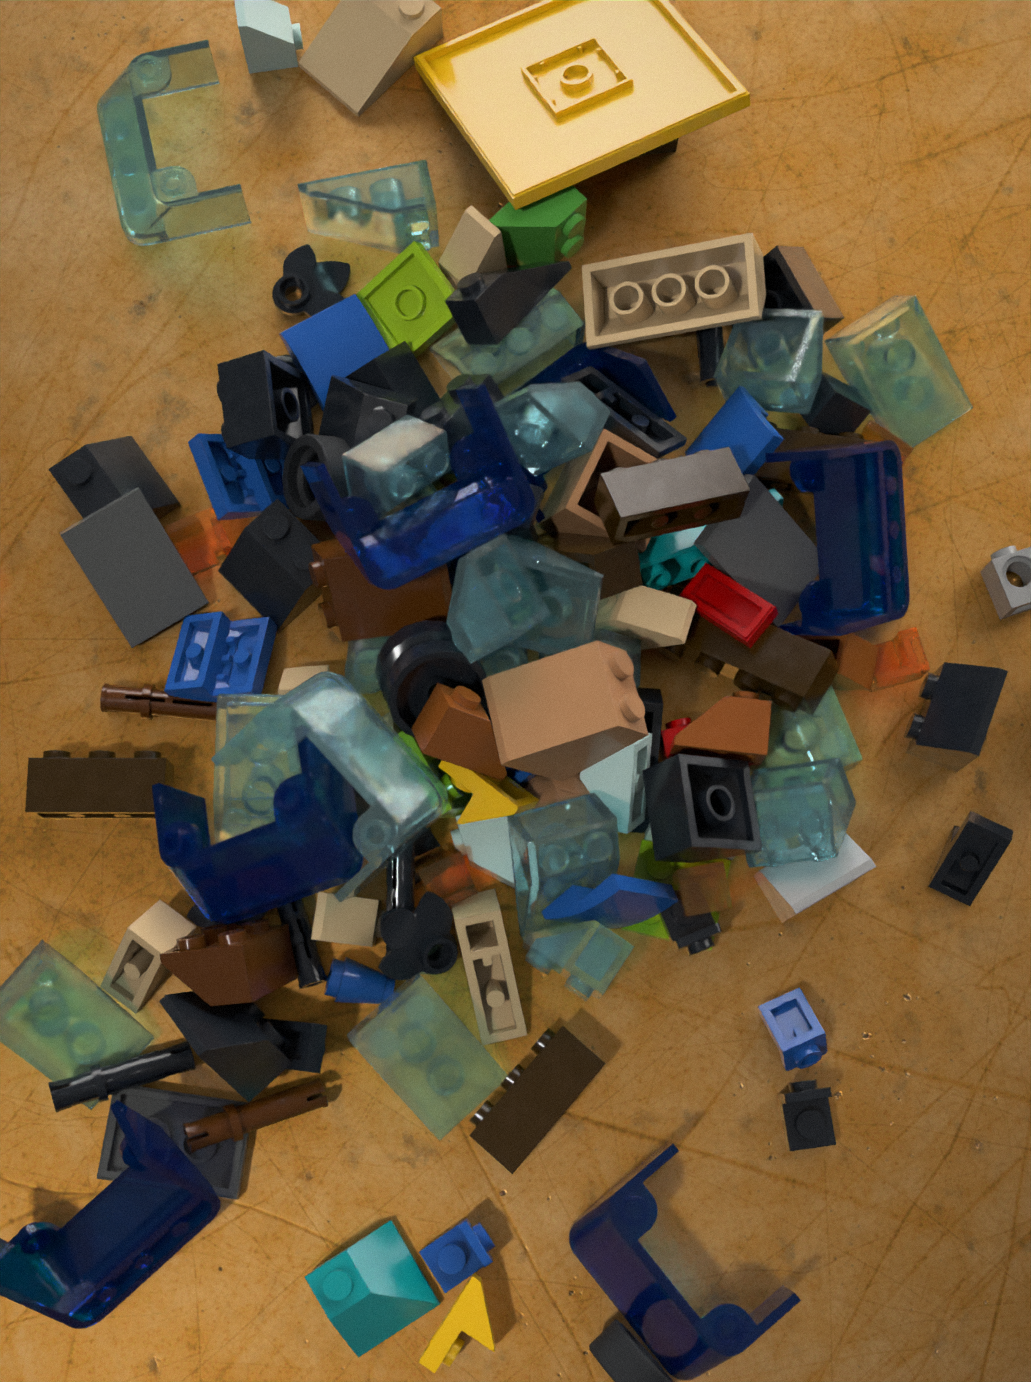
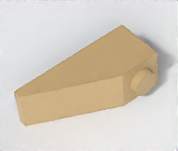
M495 889L451 898L453 917L482 1046L526 1036V1026Z

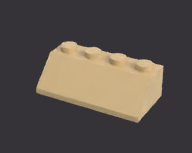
M753 233L582 265L586 342L589 350L759 320L762 316L766 298L763 253Z

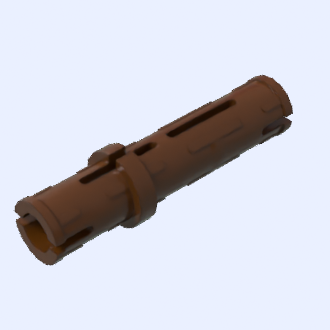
M104 683L100 698L102 712L140 714L141 719L152 720L153 716L237 724L240 703L207 702L169 696L164 690L156 689L154 684H144L143 688Z
M318 1077L313 1081L237 1107L232 1103L225 1105L222 1112L190 1123H183L184 1135L188 1137L186 1142L191 1154L228 1139H232L233 1142L243 1140V1134L321 1107H327V1096H323L321 1093L325 1091L323 1083Z

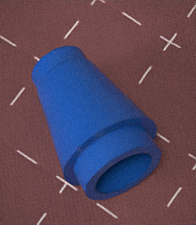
M345 957L344 961L333 959L324 995L335 997L334 1002L389 1005L396 980L348 957Z

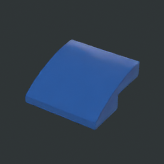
M356 294L279 333L297 370L303 372L322 411H324L332 375L345 378L389 350L379 330Z
M739 385L685 451V454L687 456L700 450L711 451L729 447L743 476L745 474L754 475L784 438L766 419L769 414L744 387Z
M198 433L188 442L217 520H233L259 516L277 498L289 509L284 497L282 481L285 460L248 459L227 449L222 434Z
M223 611L185 616L164 691L169 696L198 701L221 703L260 702L278 626L270 617L231 621Z
M611 874L595 889L572 885L541 912L546 920L612 929L641 923L668 909L679 900L670 884Z

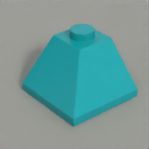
M392 1220L305 1276L329 1321L358 1358L440 1305V1301Z

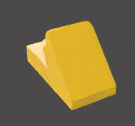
M441 760L438 766L451 776V783L455 787L473 794L457 824L515 815L535 808L539 801L507 775L501 781Z
M475 1273L470 1276L420 1356L419 1363L433 1373L437 1371L441 1363L448 1367L451 1366L465 1343L464 1340L458 1337L461 1331L495 1352V1342L482 1279Z

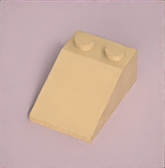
M341 0L299 60V67L359 117L414 64L413 57L428 51L443 36L441 7L433 0Z

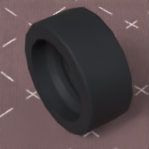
M306 434L298 437L290 446L284 461L282 481L287 506L294 516L303 520L334 521L340 519L349 510L356 491L357 468L352 449L344 439L335 436ZM321 464V484L318 492L317 477Z
M614 1320L589 1345V1350L614 1382H673L651 1354L618 1320Z

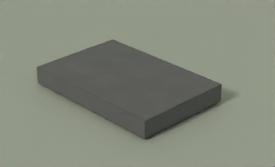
M745 474L744 478L750 488V492L740 518L707 525L693 544L718 571L776 606L779 614L770 625L780 628L828 559L755 475Z
M139 487L59 532L131 648L209 603Z
M141 1086L112 1094L97 1179L239 1199L250 1132L243 1134V1140L233 1142L232 1139H228L191 1154L186 1142L188 1137L184 1135L182 1124L222 1112L225 1105L232 1103L237 1107L248 1102Z

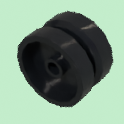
M423 620L404 626L387 639L378 653L375 674L379 688L387 703L393 721L405 734L415 737L411 728L437 683L454 689L456 686H464L481 698L484 710L487 707L482 682L483 679L487 678L486 672L476 657L470 641L458 628L443 621Z

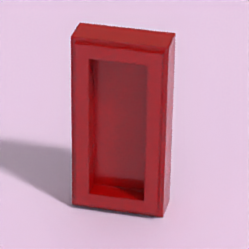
M707 563L704 564L679 595V597L692 600L697 605L695 613L750 649L779 614L776 606Z

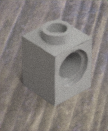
M1009 546L991 554L992 560L980 573L999 619L1001 620L1031 610V547L1017 551L1016 546ZM1011 571L1018 574L1023 581V587L1012 585L1006 577V572Z

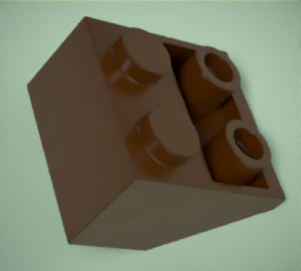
M269 919L245 922L241 924L242 929L230 930L228 923L207 926L201 929L202 934L181 937L176 940L177 947L159 954L161 964L210 1006L254 1002L298 978L288 924L270 926Z

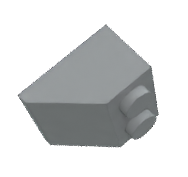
M819 825L798 838L802 844L799 848L787 854L782 847L759 861L763 869L759 870L754 875V878L781 923L876 867L873 860L839 825L828 831H825L823 826Z

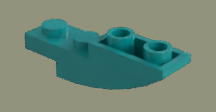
M775 488L768 490L783 507L784 498ZM707 525L651 537L645 551L638 553L642 585L660 591L665 587L694 577L705 563L713 567V564L693 544Z

